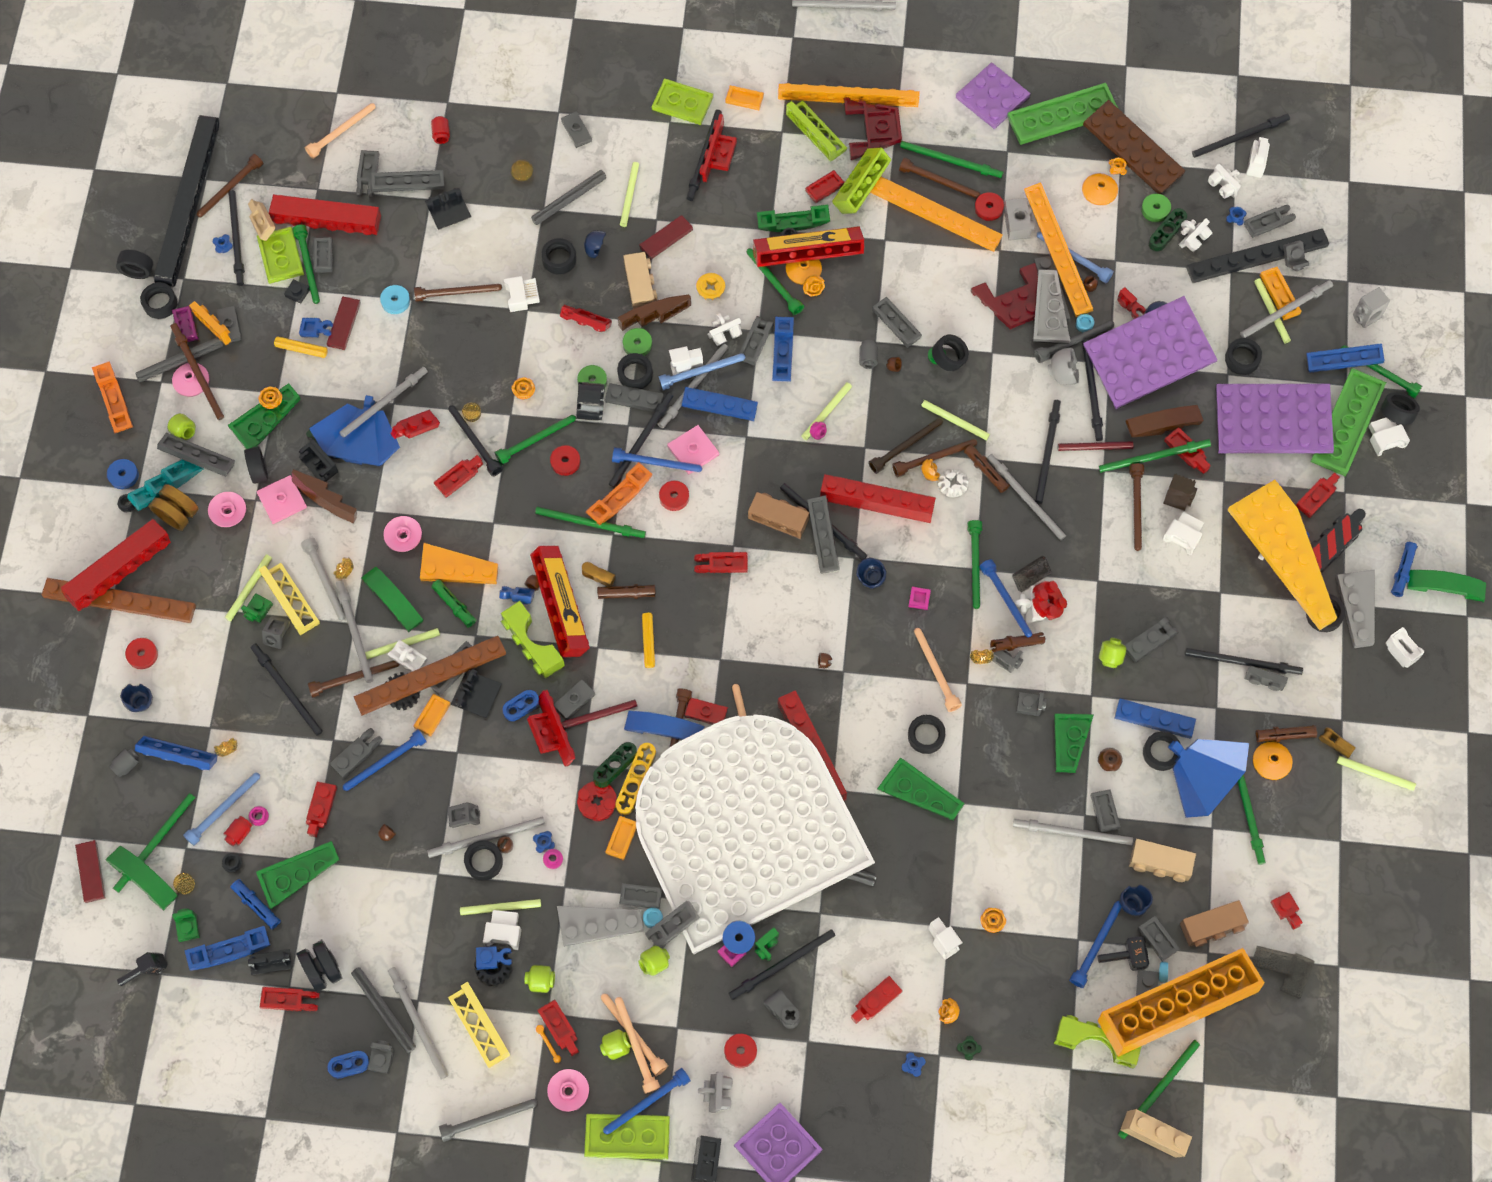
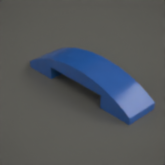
M794 317L775 318L772 381L791 382Z
M628 711L624 727L626 731L640 734L645 732L680 739L681 741L705 729V726L691 721L642 711Z
M265 926L246 931L244 935L209 946L204 944L185 950L189 970L191 971L224 964L248 956L270 946Z

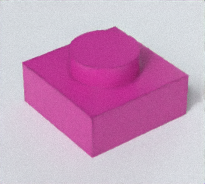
M912 587L909 607L928 610L931 590Z
M725 945L718 950V954L731 967L746 955V952L743 954L732 953Z

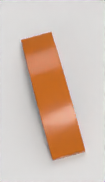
M110 361L92 367L114 433L132 428L131 418Z
M638 462L626 474V478L603 500L599 499L586 513L599 525L606 522L640 492L652 477V473Z

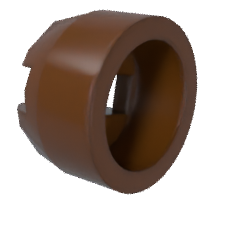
M1087 276L1084 279L1083 285L1085 290L1088 292L1096 290L1098 281L1094 276Z
M890 357L887 360L886 367L889 371L899 372L901 370L902 361L900 357Z
M533 574L524 583L527 588L535 589V591H538L540 587L537 576Z
M819 653L818 668L830 667L832 663L828 662V660H833L831 655Z
M383 824L379 830V837L383 841H390L396 835L395 831L386 824Z
M504 836L498 840L497 847L501 853H509L513 849V842L511 838ZM508 840L504 847L501 848V845L504 843V841Z

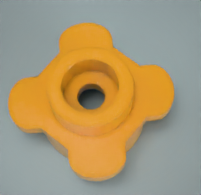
M1115 158L1109 160V172L1111 174L1125 175L1127 173L1125 169L1126 161L1124 159Z

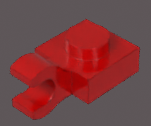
M1126 287L1119 291L1117 300L1123 308H1126L1129 312L1131 311L1133 319L1139 317L1136 311L1141 312L1143 315L1145 314V307L1137 302V298Z
M1290 892L1270 902L1280 920L1287 918L1293 930L1301 926L1303 922L1296 914L1300 909Z

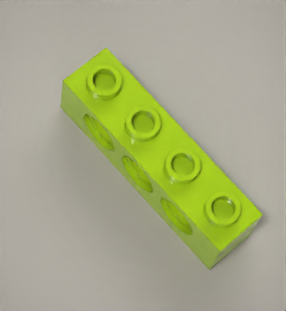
M869 148L866 150L832 200V203L842 214L856 213L891 162V158L883 148Z

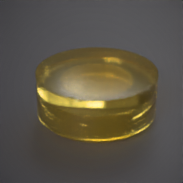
M472 402L464 405L462 409L464 419L468 422L477 421L481 417L479 405Z
M181 873L175 877L173 886L178 893L188 894L194 889L195 881L191 875Z

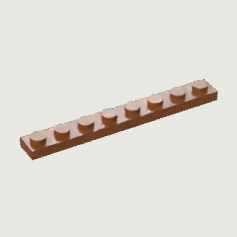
M47 578L42 591V597L69 602L61 590V587L69 581ZM108 589L104 595L99 596L89 605L186 623L192 622L196 608L195 603L116 589Z
M497 635L353 697L361 716L504 656L506 651Z

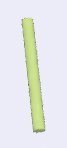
M638 162L632 163L620 226L626 227L628 223L639 169Z
M1261 278L1256 279L1254 283L1271 315L1277 310ZM1278 318L1274 321V324L1283 342L1288 343L1291 339L1281 319Z
M845 383L812 424L825 420L852 388L850 383ZM812 424L801 435L804 440H808L811 436L810 428Z
M926 400L923 401L922 407L982 439L988 440L989 433Z
M267 554L264 556L226 614L225 618L232 621L261 577L259 569L263 566H268L272 560L271 556Z
M438 628L401 641L410 646L440 636ZM397 642L365 652L367 660L389 653Z
M1339 756L1337 759L1338 764L1410 790L1415 789L1416 783L1342 756Z
M541 899L460 907V915L493 912V910L508 911L541 907Z

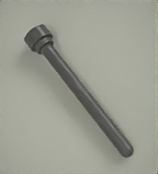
M1106 322L1070 338V343H1058L1049 348L1040 347L1035 349L1034 356L1038 363L1045 362L1051 354L1113 328L1114 322Z
M531 1099L454 1126L452 1124L447 1125V1123L440 1125L439 1130L443 1142L452 1140L451 1137H454L456 1133L536 1107L537 1100Z

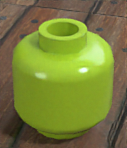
M179 413L170 418L167 429L170 434L188 440L194 436L196 425L185 414Z
M1110 638V640L1102 643L1099 659L1104 666L1117 668L1118 665L1123 664L1126 646L1121 644L1122 641L1120 639Z
M655 945L640 954L638 963L644 974L655 976L668 968L670 956L666 949Z
M533 965L530 971L525 973V984H528L531 992L547 993L550 988H554L555 971H552L550 966Z
M620 1029L602 1037V1044H600L602 1054L604 1056L607 1055L611 1060L627 1055L630 1052V1047H632L627 1033Z

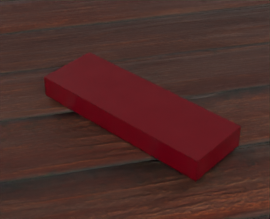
M681 215L639 244L640 249L651 260L693 231V226Z
M342 296L331 329L332 334L327 341L328 347L346 349L361 304L360 300Z
M93 840L76 844L75 848L84 902L89 903L105 899L97 842Z

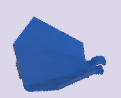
M365 396L363 409L346 404L309 428L318 445L329 457L343 459L345 462L362 465L364 463L381 466L400 448L397 439H394L390 434L392 428L383 410L376 412L346 437L341 436L340 431L375 404L373 396Z
M1197 739L1186 749L1178 741H1172L1168 746L1178 756L1172 769L1185 818L1209 816L1246 772L1249 743Z

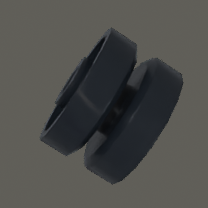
M322 939L313 944L312 949L316 955L315 958L306 948L296 953L306 976L317 993L327 987L324 974L333 984L343 979L334 955Z

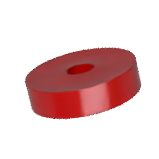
M983 193L975 202L977 216L985 221H994L1003 213L1004 202L995 193Z
M564 445L556 448L550 457L551 467L559 475H572L580 467V455L571 446ZM568 459V462H562V460Z
M676 480L666 482L659 491L660 503L670 511L683 509L689 502L687 486ZM672 494L678 495L675 498L671 497Z
M137 638L129 643L125 656L132 667L147 669L156 662L158 650L151 640ZM140 652H145L144 655L139 656Z
M735 1034L725 1044V1058L730 1065L736 1068L748 1067L756 1059L757 1045L750 1036ZM741 1047L745 1052L738 1054L737 1049Z

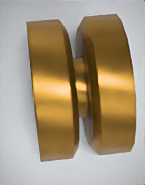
M165 484L159 491L161 498H154L148 507L162 521L177 530L183 531L189 523L187 517L193 518L199 508L183 492Z

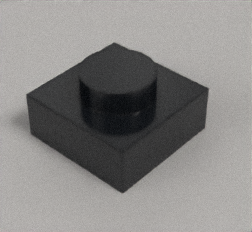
M293 279L284 295L301 304L310 288L308 285Z

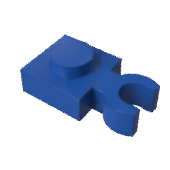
M302 318L299 335L301 337L319 338V333H323L325 336H330L332 333L326 328L333 327V323L330 320L322 322L320 318Z
M502 586L499 598L512 599L513 602L521 601L523 605L531 604L535 595V589L521 587L512 589Z
M496 946L476 948L477 970L498 968V962L504 965L512 964L511 959H504L505 954L512 953L511 949L504 948L497 952Z

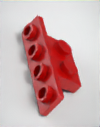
M719 114L718 120L714 122L713 130L715 131L713 135H710V147L705 151V164H702L700 168L703 182H707L711 168L724 171L729 170L737 144L736 137L721 135L724 127L723 114Z
M543 690L539 695V705L543 713L531 715L527 718L540 753L558 750L566 767L575 759V753L569 744L567 732L561 724L560 715L556 712L552 696L549 695L548 690Z

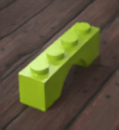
M518 601L501 613V624L506 631L510 630L513 635L511 637L516 645L520 644L524 650L522 652L527 660L531 659L534 662L533 667L538 675L542 674L546 679L565 666L563 658L553 645H537L527 637V631L532 623V618L521 601Z
M1072 1015L1062 1016L1060 1019L1054 1044L1074 1050L1079 1043L1085 1040H1098L1110 1049L1114 1063L1132 1069L1136 1067L1141 1047L1118 1057L1104 1031L1098 1027V1024L1090 1021L1086 1023L1080 1022L1077 1017Z

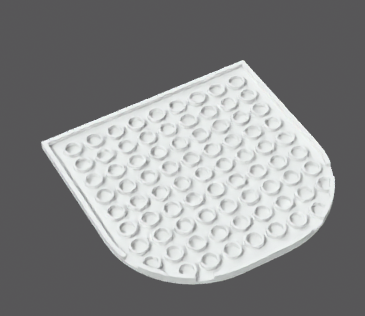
M764 715L735 716L693 734L671 746L660 755L661 757L647 771L638 791L635 806L638 836L673 911L686 900L690 901L700 916L698 920L682 931L693 954L722 941L723 932L731 922L740 920L753 925L875 863L817 748L808 737L794 726L777 718Z

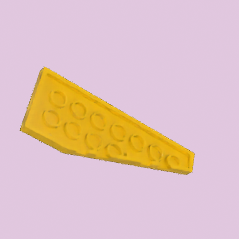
M1273 480L1228 508L1229 513L1317 628L1321 630L1336 621L1337 617L1299 510L1278 482Z

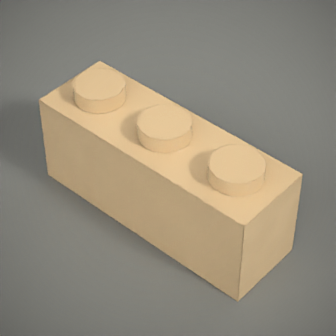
M645 252L623 255L633 309L657 301L656 290H652V285H654L653 274H649L648 270L651 269L650 258L646 259Z
M1136 839L1129 867H1133L1138 872L1149 871L1158 877L1169 876L1173 877L1175 881L1185 882L1189 881L1192 876L1196 853Z
M1137 1109L1127 1111L1120 1131L1175 1158L1185 1157L1192 1136Z

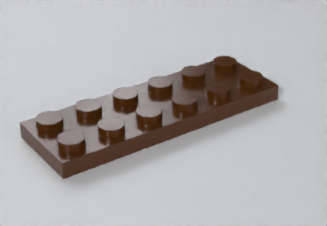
M1107 100L1083 123L1118 158L1124 159L1126 165L1157 194L1165 192L1186 171L1110 100Z

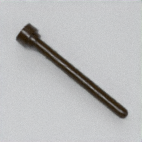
M937 418L884 456L871 459L868 462L871 470L878 474L884 469L885 463L942 425L943 419Z

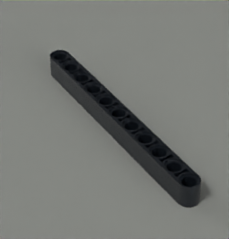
M199 115L155 270V283H165L170 287H175L219 130L218 117Z

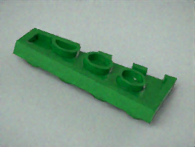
M289 383L279 389L282 394V402L278 407L267 409L259 403L228 424L229 429L245 449L257 447L300 401V396Z
M901 757L877 788L881 792L950 820H954L965 805V803Z
M332 841L256 872L271 910L340 860Z

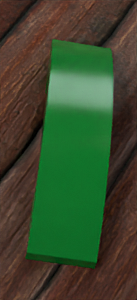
M828 204L810 206L811 210L775 214V210L757 212L758 229L769 232H782L786 228H793L795 231L815 228L830 222Z
M375 566L361 577L370 590L396 616V619L408 633L423 622L422 617L379 568Z
M1410 570L1407 589L1427 592L1429 589L1465 595V599L1485 601L1486 583L1479 579L1446 571Z
M119 846L105 859L119 873L122 872L143 890L149 899L163 911L178 897L159 875L124 847Z

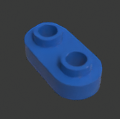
M526 690L504 704L502 709L504 717L509 721H516L538 707L539 697L533 690ZM529 699L533 700L531 704H527L526 701ZM516 710V713L510 714V711Z
M362 1051L333 1057L329 1061L327 1069L331 1076L338 1079L355 1075L367 1070L369 1057ZM362 1059V1065L356 1066V1061ZM342 1065V1070L336 1071V1067Z

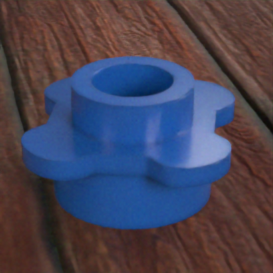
M1231 207L1229 209L1230 214L1226 220L1229 223H1237L1239 226L1243 225V219L1247 215L1246 211L1241 207Z
M224 234L222 237H215L212 240L216 246L215 251L217 253H226L232 249L233 245L229 241V235Z
M550 831L533 836L538 853H543L547 849H554L555 843L552 842V833Z
M910 1052L906 1055L907 1059L902 1064V1070L918 1077L921 1075V1068L925 1065L926 1061L923 1057L919 1058Z

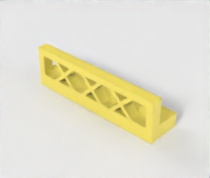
M282 563L269 570L266 566L259 569L262 577L300 635L320 624ZM281 570L283 572L282 581L274 580L272 574ZM284 585L293 588L291 596L283 594ZM293 600L303 603L301 610L292 608ZM303 615L311 616L314 620L306 626L301 622Z
M466 982L461 985L462 989L448 998L485 1063L490 1068L510 1056L469 983ZM465 994L468 998L467 1007L457 1006L454 1000ZM468 1012L478 1015L476 1025L467 1023ZM478 1029L487 1031L489 1034L486 1043L476 1039ZM488 1047L496 1048L500 1056L489 1061L486 1056Z

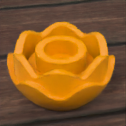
M817 275L809 276L803 283V291L810 297L820 295L825 288L823 278Z
M518 378L512 385V392L519 399H528L534 394L535 385L529 378Z
M267 387L260 392L258 399L263 407L274 409L282 402V394L276 387Z
M926 459L921 466L922 473L927 480L937 481L940 476L937 472V465L933 463V459Z
M987 908L981 915L982 927L988 932H999L1006 924V918L1000 909Z
M948 998L942 1001V1006L938 1012L940 1015L939 1020L944 1022V1024L953 1023L959 1016L960 1009L955 1000Z

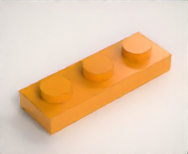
M1278 266L1260 273V277L1278 310L1295 300ZM1300 307L1283 315L1282 319L1287 320L1300 315L1302 312Z
M195 301L189 305L195 317L225 345L231 342L228 335L230 331L224 324L220 325V322L213 314L210 316L209 311L204 305L199 306Z

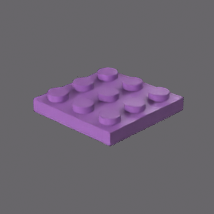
M991 62L956 94V99L989 126L996 129L1008 118V112L1019 108L1030 98L1031 93Z
M781 1103L776 1105L734 1144L738 1152L765 1182H789L823 1150Z

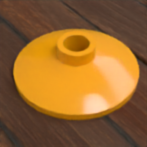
M1097 173L1086 178L1082 186V192L1090 203L1107 205L1117 197L1118 185L1112 177Z
M819 259L786 263V274L796 284L803 285L809 276H820L822 272V265Z
M1263 743L1253 754L1255 770L1266 779H1282L1292 768V756L1289 750L1280 743ZM1271 756H1275L1277 761H1272Z

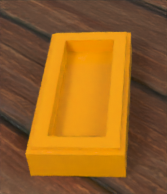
M730 85L725 103L760 110L764 93Z
M433 693L413 727L431 737L451 703Z
M619 816L605 851L606 854L625 860L637 829L636 821Z

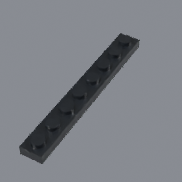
M1323 228L1188 264L1186 269L1192 283L1285 259L1283 245L1302 241L1304 253L1328 247L1329 241Z

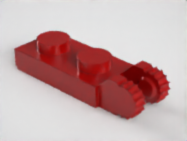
M709 552V554H697L694 556L696 562L709 561V565L695 566L694 571L696 573H748L747 552Z
M262 987L259 1007L261 1009L317 1011V1005L302 1003L303 997L317 999L320 993L304 991L303 989Z

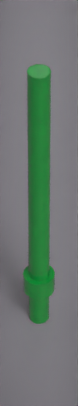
M902 141L900 148L981 172L980 174L985 176L991 175L1002 179L1004 173L1003 171L990 168V165H980Z
M1210 439L1198 442L1190 441L1186 442V445L1099 465L1098 467L1100 473L1127 467L1131 464H1139L1185 452L1193 453L1197 452V449L1210 447L1211 442Z
M536 507L535 514L622 533V536L626 537L635 536L644 539L646 537V531L634 529L629 525L621 526L607 522L599 525L590 518Z
M1243 774L1237 782L1252 841H1250L1252 850H1255L1258 865L1266 863L1262 849L1264 844L1263 840L1259 837Z
M191 793L186 796L138 856L140 860L144 862L193 802L196 798ZM123 873L121 874L123 876L113 887L118 893L128 881H131Z
M1196 1040L1192 1041L1137 1110L1143 1113L1148 1111L1199 1048L1200 1044ZM1123 1131L1118 1133V1136L1122 1139H1125L1128 1135Z

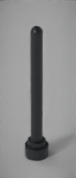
M453 405L449 406V412L487 463L486 466L491 476L500 474L503 470L501 463L492 459L456 407Z

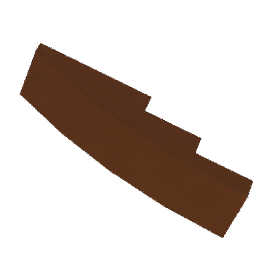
M687 294L668 297L634 308L618 317V326L624 331L637 322L643 327L655 319H658L662 324L690 307L691 296Z
M1191 405L1144 414L1127 419L1125 422L1131 437L1162 435L1165 431L1175 430L1178 427L1182 429L1184 426L1200 425L1204 420L1198 405Z
M292 470V482L307 497L332 514L354 524L357 518V508L342 503L343 496L329 491L327 482L297 470Z

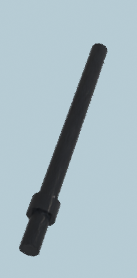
M715 110L694 176L690 180L689 191L686 197L689 201H693L696 190L700 187V168L702 164H705V151L710 147L709 138L711 134H714V122L718 120L719 114H722L721 110Z
M1287 113L1277 118L1272 117L1267 119V122L1194 150L1192 155L1196 158L1268 128H1276L1278 124L1289 121L1290 116Z
M230 190L228 194L235 261L233 271L236 274L237 286H243V273L245 269L241 257L236 192Z
M1088 339L1083 340V341H1082V345H1083V343H1085V342H1087V341H1089V340H1088ZM1083 346L1093 417L1091 423L1095 431L1096 441H1102L1103 421L1099 413L1093 364Z
M667 392L662 402L657 404L654 409L655 413L629 451L630 454L638 453L660 417L664 416L668 410L667 406L674 397L671 393ZM624 460L609 482L610 486L613 488L617 486L632 461Z
M1054 400L1052 412L1049 413L1048 421L1050 423L1035 502L1039 504L1043 503L1056 427L1060 421V400Z
M784 483L780 489L800 507L805 508L809 512L808 503ZM832 524L834 536L845 545V548L849 552L856 554L861 560L866 559L868 555L857 546L858 544L853 539L846 537Z
M257 643L253 644L250 648L257 656L259 664L270 673L316 736L320 735L323 732L273 666L270 657L263 653Z
M1186 648L1185 656L1278 671L1280 674H1303V667L1291 666L1285 662L1273 663Z
M830 929L752 979H746L741 982L742 985L729 992V996L734 1000L743 993H749L754 990V986L835 937L834 931Z

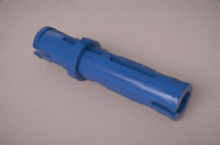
M1405 543L1398 571L1394 574L1395 581L1391 590L1392 595L1396 597L1403 596L1406 583L1409 582L1410 569L1418 548L1416 543Z
M237 879L230 888L242 899L241 902L245 905L247 904L271 930L280 924L281 920L256 896V892L250 890L241 879Z

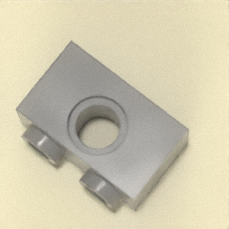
M1027 198L1005 200L1003 210L1008 240L1029 239L1031 231H1034V222L1030 220L1032 211L1027 203Z
M1380 287L1362 296L1353 313L1355 321L1361 324L1363 328L1381 319L1390 302V299Z

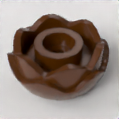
M1105 748L1098 756V763L1105 771H1117L1123 762L1121 753L1115 748Z

